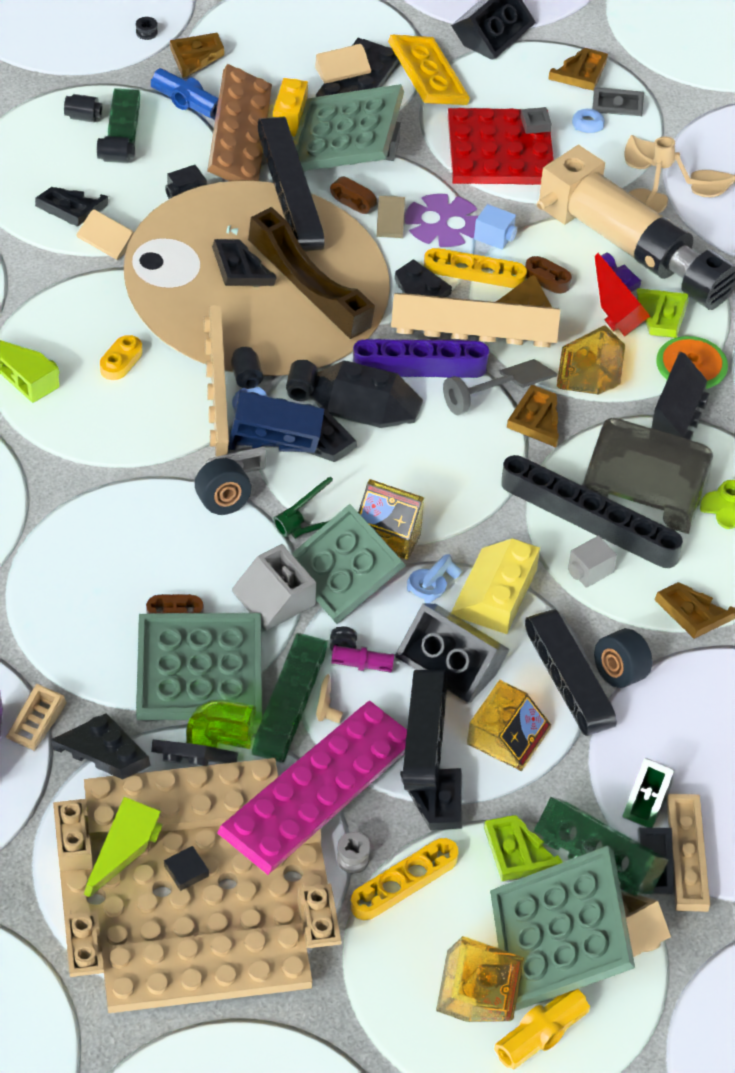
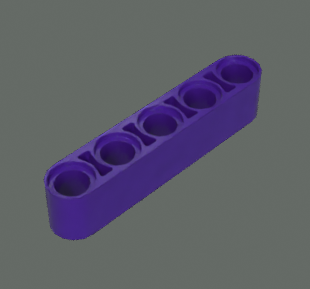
M363 339L357 341L353 347V363L398 373L401 377L449 378L456 376L459 378H479L487 372L489 348L481 341Z

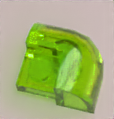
M210 700L198 706L187 724L186 743L219 748L220 744L251 749L256 706L229 700Z

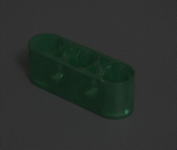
M114 88L108 136L130 137L131 142L135 143L140 110V89Z

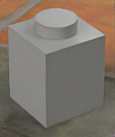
M598 535L571 550L568 570L574 579L579 580L587 588L614 573L617 554Z

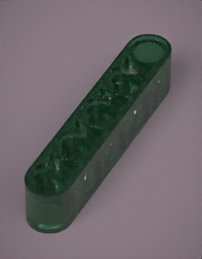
M302 633L296 634L256 733L252 755L266 759L275 758L277 762L284 763L322 667L328 640Z

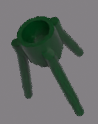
M332 477L325 479L293 506L273 517L274 525L282 536L286 537L292 534L296 539L305 533L321 529L329 522H321L301 528L304 518L298 509L333 481Z

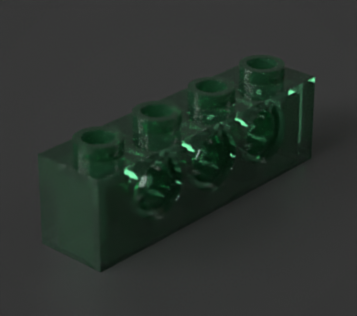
M550 797L534 829V832L544 837L542 841L545 845L558 851L560 848L569 852L567 856L569 859L595 851L600 841L602 842V847L609 846L614 851L619 882H621L620 889L633 896H637L638 893L651 895L669 860L566 800ZM575 826L576 836L573 840H571L570 832L572 828ZM627 856L629 864L626 870L623 871L622 861Z

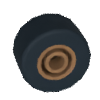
M219 458L206 463L199 470L195 478L194 488L207 510L217 515H228L240 510L247 503L251 495L252 485L242 467L235 460Z
M624 628L600 638L595 645V665L602 678L613 687H627L645 679L651 672L653 661L648 643L633 629Z

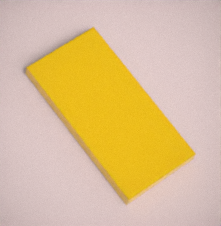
M390 35L388 43L424 103L468 105L469 95L433 37Z

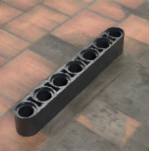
M286 117L259 118L258 135L284 218L289 223L304 251L323 250L325 243L324 232Z
M512 455L504 460L501 486L507 492L596 536L599 535L602 539L659 567L672 568L678 564L683 543L682 536L678 532L527 458Z

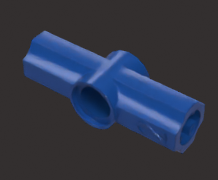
M162 68L154 72V76L151 79V87L171 97L173 104L177 108L186 110L190 107L215 120L219 98L204 91L198 80L192 77L183 80Z

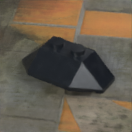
M345 360L317 373L314 391L309 397L315 401L319 408L323 406L334 417L378 428L398 426L406 422L408 424L415 423L423 404V399L398 373Z

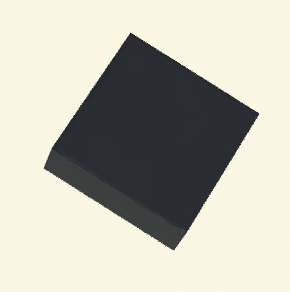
M193 846L164 860L165 869L180 891L209 877V869Z

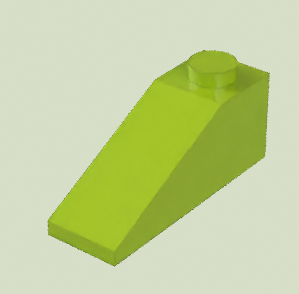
M0 340V374L28 400L34 403L59 388L60 371L53 360H48L40 352Z
M127 797L123 798L88 879L84 895L91 897L145 852L149 841L156 843L163 824L158 822L161 811Z

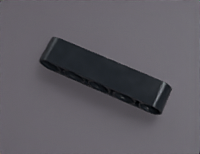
M556 609L526 617L525 628L528 637L583 735L589 736L616 727L615 711L559 612Z
M445 669L413 671L403 764L405 791L438 790L447 698V675Z

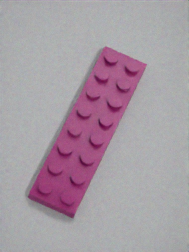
M367 701L220 826L217 834L269 875L405 754L407 729L373 702Z

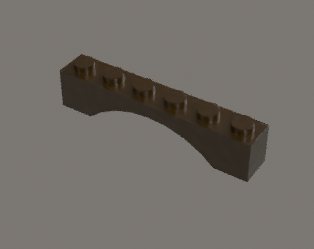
M273 207L251 217L248 241L349 339L371 328L375 305L358 289L342 286L320 271L300 246L289 223Z

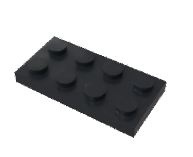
M358 37L352 46L362 44L371 73L323 84L316 93V97L383 87L400 61L392 48Z

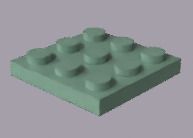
M351 504L346 506L291 553L315 580L316 601L336 624L342 621L406 566Z

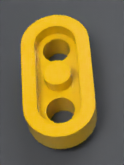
M133 335L119 337L100 359L101 375L109 380L123 378L142 356L141 340Z

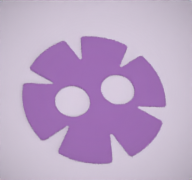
M430 194L421 198L427 207L413 202L406 210L405 224H421L410 229L409 232L426 244H430L436 236H438L440 247H453L465 244L466 242L460 233L474 238L475 224L478 216L466 215L476 211L477 208L462 197L457 196L451 204H448V194ZM427 211H433L439 214L440 220L433 224L426 223L422 220V214ZM454 216L461 217L465 221V226L460 229H453L447 225V220Z

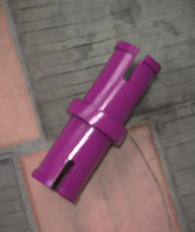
M334 645L331 664L357 667L358 671L363 672L364 669L392 673L394 654L368 651V647L362 646L361 649Z

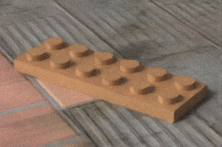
M230 64L225 66L222 73L207 172L228 181H259L263 149L258 135V119L268 118L272 84Z

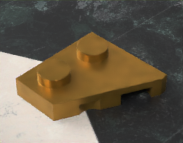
M218 32L170 40V49L182 78L188 77L224 56V46Z
M531 385L509 417L507 428L557 447L559 439L557 429V394Z
M680 582L658 591L654 599L693 639L735 619L734 607L730 606L728 610L716 606L711 603L712 597L696 592L691 587Z

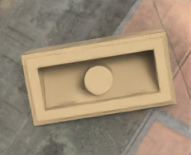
M362 44L316 54L315 69L324 84L371 73Z
M92 210L76 236L118 260L126 253L127 246L134 232L104 214Z

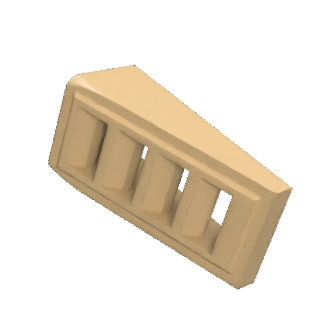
M36 683L6 738L35 751L66 705L64 695ZM42 701L51 706L49 709H46L39 704ZM37 711L45 716L41 719L32 713ZM27 720L38 724L39 727L36 729L25 723ZM22 729L33 734L34 736L30 740L24 736L19 735L18 733Z

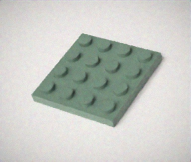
M398 84L307 98L294 139L303 171L386 159L404 95L402 85Z
M261 613L139 614L136 720L262 719Z
M609 846L490 890L500 961H520L512 1006L513 1012L635 968L614 851Z

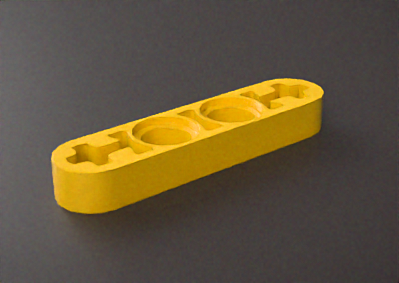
M441 248L429 249L424 255V267L436 275L508 288H515L526 280L527 269L518 262ZM464 263L467 264L469 267L459 268L456 266V264ZM491 268L494 270V272L486 273L483 272L482 269Z
M436 839L358 887L351 895L350 908L352 914L360 920L373 919L456 866L459 853L458 846L451 839ZM440 851L443 854L449 853V858H446L444 855L437 858L438 852ZM414 865H420L427 872L422 876H414L409 872V868ZM388 881H394L400 885L401 889L395 893H390L384 890L383 884ZM360 900L364 902L371 901V906L368 907L366 904L360 906Z

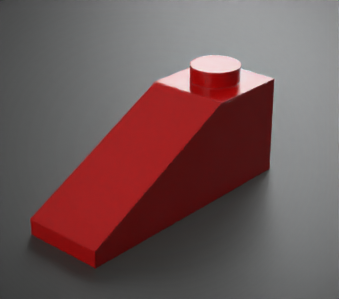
M598 252L594 258L600 304L603 311L607 314L604 321L613 332L619 329L625 337L649 318L650 315Z

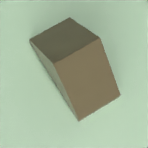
M379 196L376 237L403 238L405 197Z

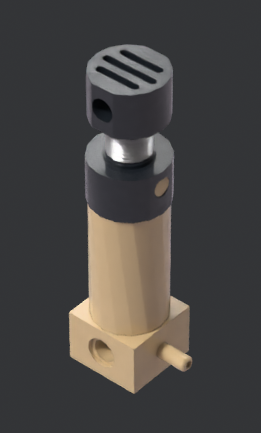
M578 144L543 167L539 201H537V207L540 210H544L564 225L577 218L661 279H666L676 273L683 278L681 290L708 310H714L725 302L735 288V265L713 250H706L701 255L692 250L693 236L691 233L669 218L663 217L604 177L606 162Z

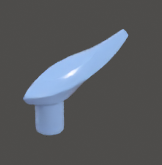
M446 554L428 571L422 588L431 585L438 577L443 576L445 571L456 579L462 573V569L452 562L450 554Z

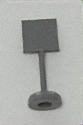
M532 359L500 370V374L503 377L470 388L467 387L461 378L456 376L449 377L444 380L443 394L450 411L455 415H461L468 412L471 406V394L510 381L524 388L557 377V373L539 361Z

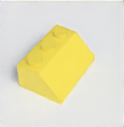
M512 538L482 548L451 613L462 620L508 634L537 571L540 547Z

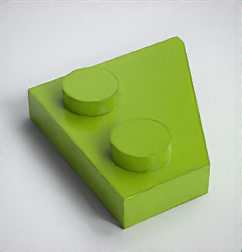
M637 288V300L650 315L645 320L649 334L677 338L688 305V294Z
M516 815L486 820L484 822V830L501 882L523 878L563 863L558 855L554 857L543 847V841L535 833L530 832L526 824Z

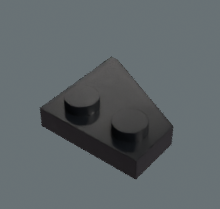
M52 186L35 197V207L77 227L84 223L92 210L99 212L108 205V196L100 194L99 199L84 197L83 191L66 190Z
M214 239L212 249L225 286H274L277 279L276 275L273 272L267 274L260 267L262 261L255 254L251 253L240 239Z
M414 259L395 271L394 280L398 288L402 290V293L448 297L452 293L451 285Z
M321 406L320 408L324 409L318 445L315 453H306L336 462L357 448V441Z
M155 739L152 741L151 752L163 754V761L181 763L182 758H188L189 764L208 766L209 761L234 763L238 759V752L207 745Z
M461 768L440 769L438 790L407 791L430 830L462 829ZM400 771L401 781L403 783V771Z

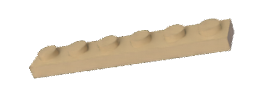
M210 305L209 316H204V333H209V338H205V355H210V361H206V378H211L212 383L207 384V400H213V406L208 407V422L214 423V430H210L209 442L210 447H215V457L227 455L229 438L221 305Z

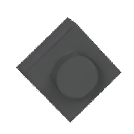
M546 107L521 109V120L526 134L551 132L552 123Z

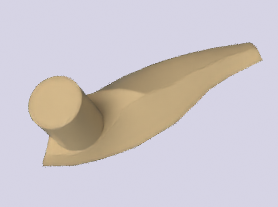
M327 674L321 685L316 717L318 721H323L325 718L339 724L343 712L329 707L331 703L330 675Z

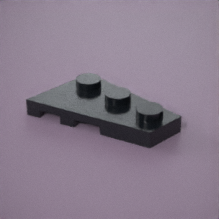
M107 713L96 716L90 721L51 739L53 750L60 753L66 750L72 753L74 759L79 761L89 760L95 763L97 769L122 780L151 766L149 756Z

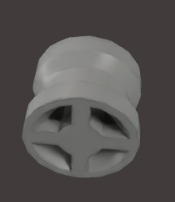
M358 832L344 834L339 839L337 846L338 866L347 873H360L365 870L369 863V840Z

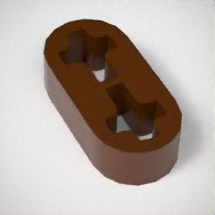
M341 176L330 185V192L338 202L361 214H367L377 205V198L370 189L348 177Z
M532 256L527 259L525 263L527 279L535 275L541 287L556 294L569 291L572 279L570 271L541 256Z
M159 594L148 599L146 614L204 613V604L202 599L196 595ZM162 607L163 612H157V608ZM192 607L193 612H187V608Z

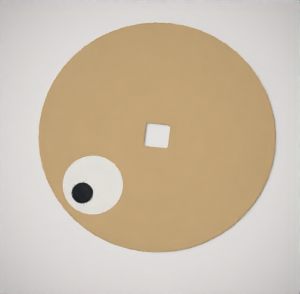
M261 181L218 182L187 190L170 198L150 212L139 224L129 241L124 258V280L128 297L141 320L164 343L179 353L206 365V361H210V355H205V338H209V333H204V316H209L210 305H221L225 371L233 372L231 358L236 349L250 347L258 354L263 376L289 375L290 366L296 360H308L315 364L318 369L352 353L354 344L359 340L369 339L380 324L388 305L390 279L383 254L368 231L347 212L311 193L324 232L325 243L323 250L304 252L319 270L331 280L342 286L358 289L375 305L371 328L349 339L248 241L250 219L252 216L273 207L284 218L274 183ZM229 225H231L230 231H229V234H228V233H226L227 227H228ZM238 228L237 235L232 233L231 229ZM214 239H240L248 247V250L262 261L261 264L270 273L273 272L276 275L277 279L274 286H225L212 249Z

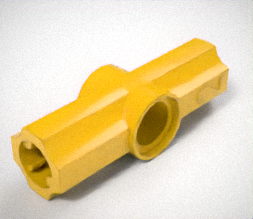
M579 989L557 996L544 1007L537 1005L523 1017L517 1028L495 1044L494 1050L499 1060L507 1068L515 1070L539 1050L547 1051L555 1046L563 1037L565 1030L589 1013L590 1005L585 995Z

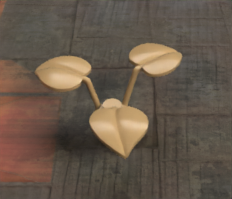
M631 135L626 144L624 157L628 166L635 169H646L651 165L656 166L652 191L639 188L628 193L657 213L664 211L668 204V197L665 194L657 193L661 168L671 167L675 160L686 183L692 184L691 190L696 195L716 197L723 194L735 182V175L714 170L694 171L691 173L690 178L681 161L680 152H675V140L671 137L663 136L657 138L655 142H650Z

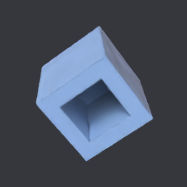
M487 204L476 219L474 239L503 250L508 241L512 242L516 236V215Z

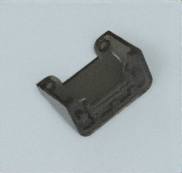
M609 418L604 421L582 486L607 498L610 494L663 510V521L670 529L689 534L708 485L714 455L712 450L702 443L622 419Z

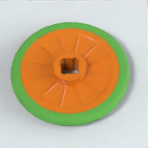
M682 336L671 339L662 345L657 353L656 364L659 372L666 380L679 352L685 353L707 379L706 389L720 383L728 371V361L724 352L711 341L700 337Z

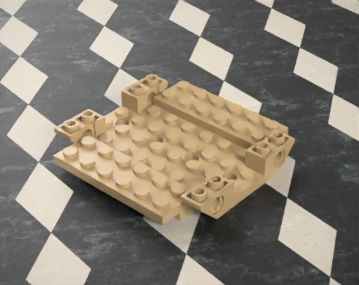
M275 758L136 773L123 780L115 776L84 779L85 799L53 802L70 977L104 973L108 1013L312 989V976L307 948L341 945L331 883L328 884L321 847V829L269 875L217 834L220 826L278 777ZM127 797L161 811L158 822L163 824L156 843L149 841L145 852L93 894L103 896L105 900L97 905L90 904L87 901L89 897L84 895L86 884L123 798ZM193 846L209 869V877L180 891L165 869L164 860ZM288 872H297L302 877L298 881L293 882L288 881L284 876ZM225 879H230L236 882V886L231 889H224L220 887L219 883ZM159 887H166L171 890V893L165 897L156 896L153 892Z

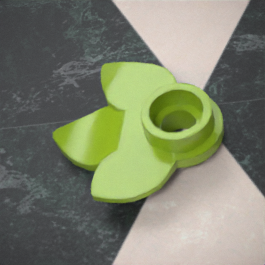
M735 480L724 481L717 491L706 493L700 503V511L716 514L718 524L725 529L735 528Z

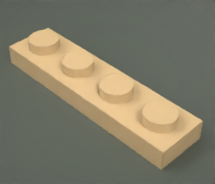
M668 794L666 802L668 826L672 828L675 910L708 912L710 897L700 795Z

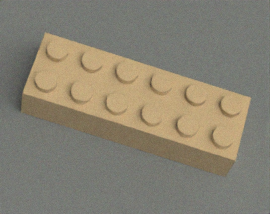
M395 293L391 327L397 328L396 333L413 334L414 330H424V336L440 337L441 332L452 333L451 338L468 340V335L479 336V341L496 342V337L506 338L507 344L523 345V340L534 341V346L551 348V343H557L561 310L554 307Z

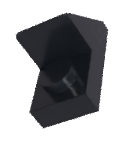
M639 827L637 829L638 862L635 864V871L640 894H674L672 828Z

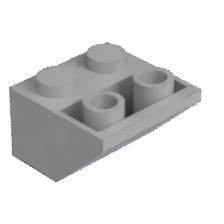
M283 544L258 555L232 587L233 594L249 613H261V627L265 631L313 607L316 603L315 580Z

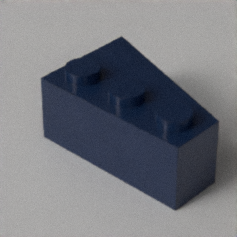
M240 391L232 419L228 450H235L236 445L252 446V449L271 446L279 447L280 452L315 453L320 438L324 409L311 404H299L283 398H271L255 392Z

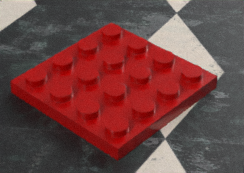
M448 108L447 119L452 184L541 185L543 167L554 161L551 132L526 134L521 120V109Z

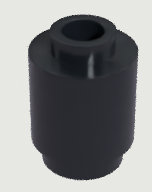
M79 94L66 96L64 116H69L72 120L94 123L97 118H101L103 104L99 102L98 97Z
M104 136V138H98L97 158L103 159L104 162L129 163L130 158L135 157V143L131 142L130 137Z
M250 347L236 349L231 358L236 384L241 388H255L263 381V372L258 354Z
M296 360L291 364L286 383V390L291 399L306 401L310 394L313 393L318 373L315 364L308 360Z

